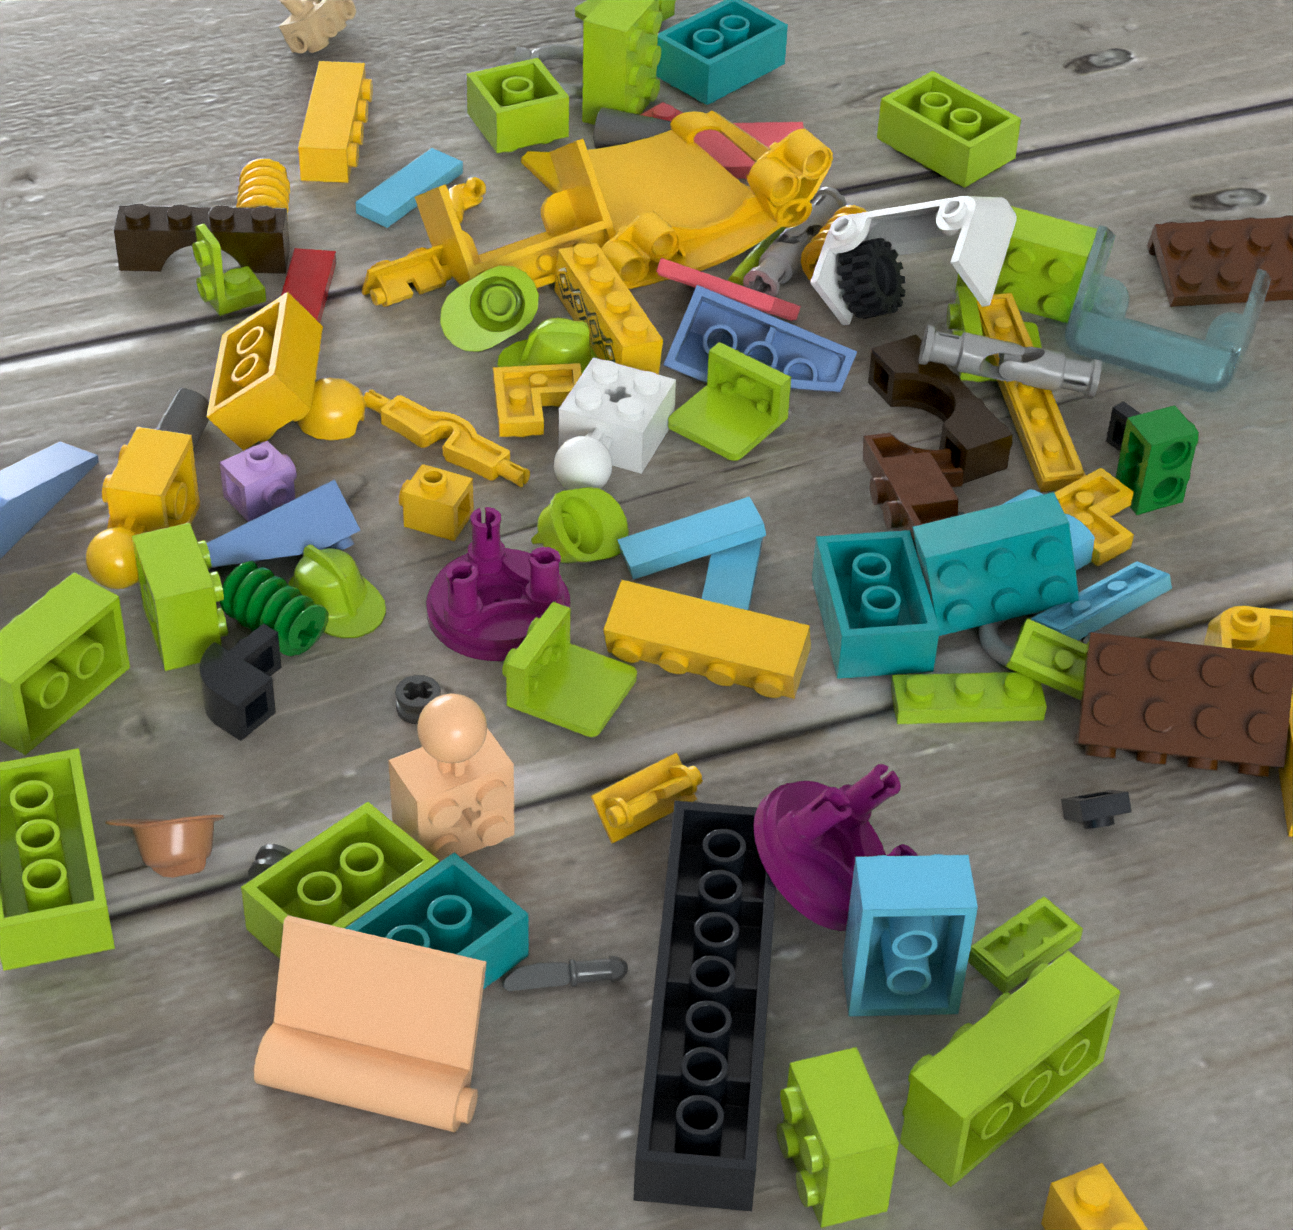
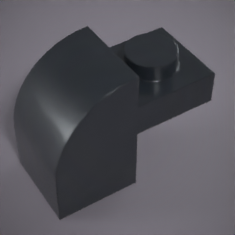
M263 624L247 637L240 639L229 651L213 642L201 657L199 669L206 714L215 725L240 741L276 713L273 679L270 676L282 668L278 632Z

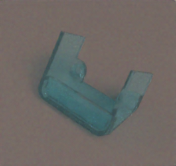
M1099 225L1065 330V339L1069 348L1084 357L1101 360V362L1204 392L1216 393L1226 389L1231 384L1252 340L1271 281L1267 271L1257 270L1243 315L1233 312L1219 315L1211 323L1206 339H1198L1125 318L1130 302L1127 288L1119 280L1103 276L1116 235L1108 227Z

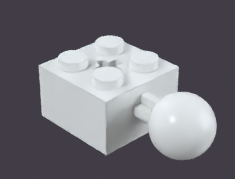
M593 357L559 408V449L554 459V472L559 483L567 490L586 487L601 489L610 478L612 466L642 474L669 430L668 417L675 410L676 379Z

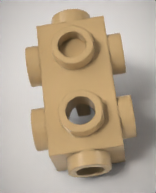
M279 0L291 13L279 28L292 53H305L307 50L309 53H314L325 48L329 44L328 39L335 37L338 32L343 30L347 26L346 21L353 19L356 14V8L352 0Z

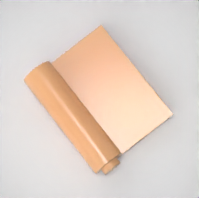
M288 915L284 919L274 1021L263 1036L258 1048L254 1065L255 1083L455 1133L461 1122L466 1124L471 1122L477 1104L478 1091L477 1089L470 1088L487 962Z

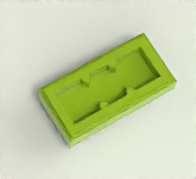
M1043 896L973 944L970 948L968 963L1004 994L1026 980L1040 964L1044 962L1050 963L1081 941L1083 928Z

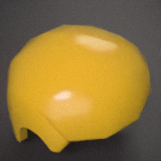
M329 377L317 380L314 385L312 407L304 418L297 421V424L302 432L316 439L333 441L354 436L359 420L364 421L366 402L361 390L345 379Z

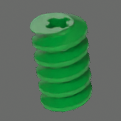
M253 560L244 562L236 567L227 576L222 585L224 600L220 601V605L225 614L235 618L240 625L249 628L251 632H254L263 624L278 632L280 653L284 655L295 656L309 650L320 639L328 624L329 613L324 606L315 604L311 597L302 595L298 588L288 586L283 578L275 576L270 569L258 568Z

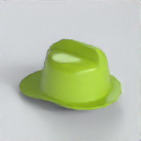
M500 265L484 271L457 287L446 297L440 315V324L444 335L454 346L465 351L480 352L494 347L521 331L533 321L539 303L536 285L526 272L514 266Z
M558 317L542 321L529 334L528 339L515 342L506 347L498 356L497 366L511 367L580 363L583 373L592 358L598 359L590 346L588 324L583 321H573Z
M586 487L563 490L555 494L551 504L540 513L537 522L538 533L531 538V542L533 545L542 544L543 547H550L558 551L561 556V563L569 564L609 559L621 553L617 540L627 537L629 534L627 518L620 504L612 495L600 488Z
M312 544L305 546L303 558L298 562L294 570V576L288 582V586L298 588L302 595L311 597L315 604L322 605L327 609L329 619L324 633L339 638H359L372 633L382 624L386 615L385 600L379 591L361 575L356 562L347 552L331 548L319 550Z

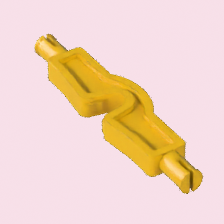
M370 389L363 396L366 407L381 414L382 425L401 434L418 447L426 448L441 439L448 438L442 446V453L447 462L470 470L490 481L501 476L517 484L519 487H523V483L526 484L530 477L529 469L512 462L508 449L478 435L475 428L462 417L448 412L431 411L402 395H397L391 400Z

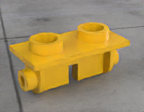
M442 244L429 249L425 247L417 248L407 256L391 262L383 260L374 264L370 269H367L362 294L370 293L374 305L378 306L381 304L383 307H388L412 298L413 291L409 283H413L419 295L445 287L447 281L452 279V274L447 264L441 265L439 263L443 251Z
M673 753L591 795V799L610 842L615 843L672 813L675 801L693 802L697 800L695 793L697 792V786L702 784L703 779L697 767L682 765L678 754Z

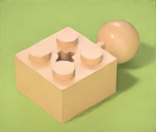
M452 693L434 698L424 707L418 719L417 733L422 747L390 759L389 777L392 822L441 862L454 852L459 857H462L486 846L496 845L504 839L515 835L514 764L487 728L485 715L475 701L464 695Z

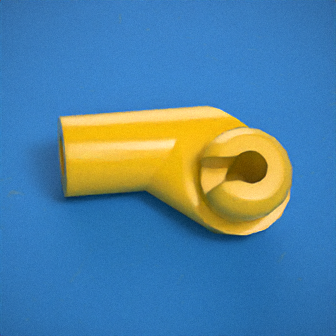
M471 177L466 183L455 185L448 190L460 224L463 221L464 211L478 206L483 200L482 196L486 193L485 183L477 177Z

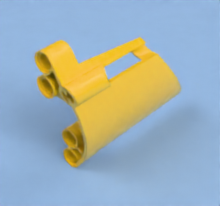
M712 110L708 113L692 111L679 114L672 119L670 131L646 139L599 149H589L587 151L616 235L607 241L601 250L628 289L671 280L658 275V272H656L661 258L698 271L723 263L763 241L779 228L795 227L808 219L812 212L810 200L818 191L833 161L831 149L806 128L791 132L779 143L774 142L768 148ZM704 130H716L755 162L749 172V176L746 174L750 186L741 183L695 143V135ZM527 151L521 157V163L553 194L563 191L550 152Z

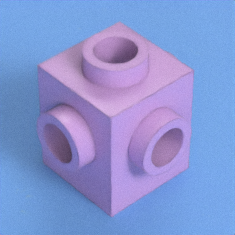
M268 441L220 462L223 497L248 522L295 499L294 480L297 478V472L294 463L288 455L281 454Z

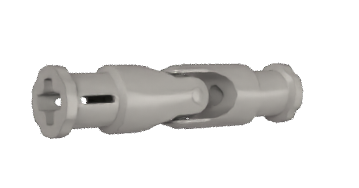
M820 188L812 198V212L808 219L798 226L786 228L760 257L758 267H753L744 276V287L775 297L779 292L780 284L788 282L802 266L801 254L806 245L811 242L813 237L818 234L820 229L838 209L847 206L844 196L834 188Z
M927 325L919 355V364L926 365L931 361L955 366V370L958 372L1003 381H1017L1024 385L1050 391H1057L1058 388L1084 393L1085 398L1092 399L1096 394L1102 368L1101 360L1094 359L1091 363L1065 358L1063 352L1036 347H1022L1016 343L966 332L962 336L936 331L935 326ZM999 353V366H993L985 360L987 356Z

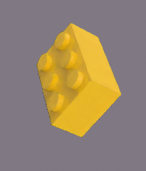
M288 292L223 333L221 337L206 417L243 451L258 441H267L279 428L289 422L301 420L312 407L323 326Z

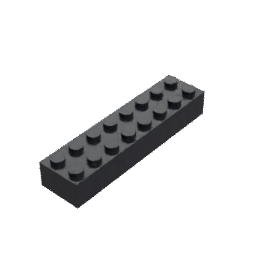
M687 801L674 802L635 1156L633 1201L752 1212L776 886L771 881L762 864L755 842L754 818L757 807Z

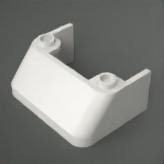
M960 196L841 216L832 223L827 233L810 284L842 325H849L853 313L848 310L850 302L844 303L843 301L844 288L839 289L838 281H842V276L837 274V267L842 266L838 261L839 255L856 248L863 241L884 238V242L889 241L892 244L891 250L895 249L898 255L955 247L951 264L982 307L990 306L1015 227L1016 213L1008 201L1002 197Z

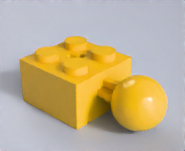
M137 427L128 445L124 444L121 447L118 464L112 475L108 474L105 477L102 486V500L104 503H108L110 515L107 529L98 533L91 540L86 551L87 569L94 580L102 586L111 589H124L138 582L132 540L133 535L186 523L192 524L200 507L192 435Z

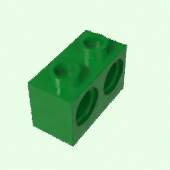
M1175 405L1127 418L1115 478L1133 491L1132 502L1129 507L1136 515L1184 501L1187 484L1191 475L1190 471L1194 453L1199 440V432L1195 425Z

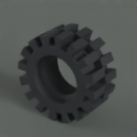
M884 238L863 241L856 248L839 255L838 261L842 265L837 267V274L842 276V281H838L839 289L844 288L843 301L844 303L850 302L848 310L851 313L855 312V317L859 319L895 313L898 311V307H901L903 304L900 298L905 297V289L901 287V284L905 283V276L900 275V270L903 269L901 262L896 261L898 257L897 251L895 249L891 250L892 244L889 241L884 242Z

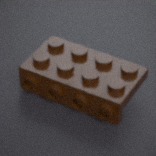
M1292 215L1278 218L1256 219L1249 217L1241 220H1205L1203 222L1186 223L1167 222L1154 225L1147 248L1150 255H1157L1170 307L1293 300Z
M1090 632L1088 633L1078 733L1075 734L1074 744L1086 746V756L1115 759L1116 750L1136 752V762L1166 765L1167 756L1187 758V768L1217 771L1218 762L1238 764V774L1269 777L1270 768H1284L1293 688V655Z

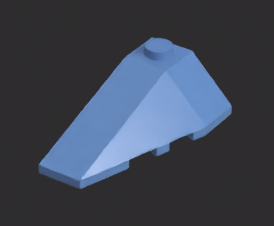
M697 285L663 365L707 383L709 350L720 342L790 376V389L841 392L857 351Z
M60 441L0 471V559L99 462L98 455Z
M334 479L207 542L212 568L242 564L252 560L258 562L303 555L305 546L312 544L319 550L327 548L344 550L354 545L351 535L361 530Z

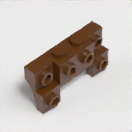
M891 433L863 436V461L873 477L870 479L872 502L874 505H879L882 509L887 529H893V531L910 530L916 549L913 532L914 526L958 516L959 499L952 488L963 486L962 468H955L952 464L950 449L926 450L912 447L898 440Z

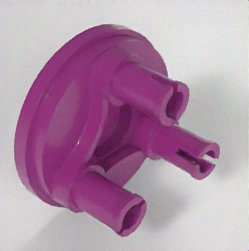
M485 507V523H482L481 510L478 508L470 515L472 542L468 546V553L448 563L438 573L429 589L426 600L427 619L434 635L451 650L478 660L505 661L509 651L513 648L517 649L526 638L531 622L536 617L541 618L552 602L570 608V595L566 584L559 574L561 556L558 551L550 547H540L528 553L517 549L505 548L500 538V512L494 508Z
M878 764L855 784H846L839 789L806 780L780 785L762 799L756 810L754 818L755 842L762 864L771 881L797 911L825 928L846 931L855 857L886 855L877 833L868 820L871 817L872 810L890 797L898 794L901 790L899 778L893 770L882 779L880 778L881 775L888 771L887 765ZM900 844L886 856L918 855L908 845Z

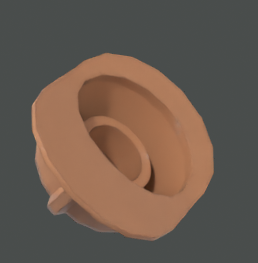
M203 815L171 820L115 819L107 820L105 824L131 827L145 865L150 866L153 871L163 877L174 878L200 873L204 869L206 858L211 856L213 849L214 822L224 819V815Z

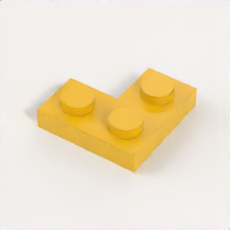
M580 363L493 367V385L499 437L544 435L542 406L560 407L582 375Z
M1099 468L1054 492L1064 513L1081 521L1095 537L1091 562L1096 566H1100L1131 549L1134 534L1110 516L1131 506L1133 491L1103 468Z

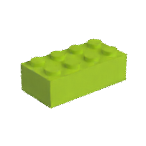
M79 748L0 762V958L3 971L115 949Z
M1066 951L1050 965L1047 962L1040 964L1031 973L1025 985L1013 994L1009 992L1002 994L992 1004L987 1015L974 1025L966 1023L961 1026L945 1048L935 1056L931 1054L923 1056L913 1066L908 1075V1082L910 1084L907 1103L902 1111L904 1121L900 1144L947 1185L952 1187L1103 1062L1121 991L1070 951Z

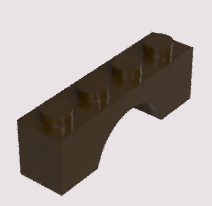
M181 204L173 206L119 205L114 226L119 271L161 272L170 255L181 248L192 246L193 243L197 242L195 226L205 224L219 242L221 250L232 256L241 268L249 266L253 273L286 274L290 252L287 208H272L269 206L235 208L226 205L188 207Z
M916 334L872 348L868 383L890 407L921 409L937 416L944 422L939 450L950 449L952 464L955 468H962L963 484L1007 469L1010 449L1013 444V434L1009 428L1001 423L985 406L984 402L977 398L961 381L960 377L953 373L945 364L931 361L926 365L919 364L922 340Z

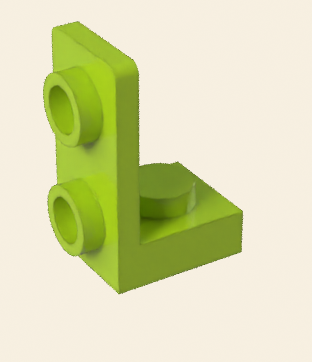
M205 224L195 226L197 242L192 244L195 260L200 267L201 277L196 279V284L201 299L204 302L209 301L219 316L266 302L265 287L249 266L230 269L223 273L219 242Z

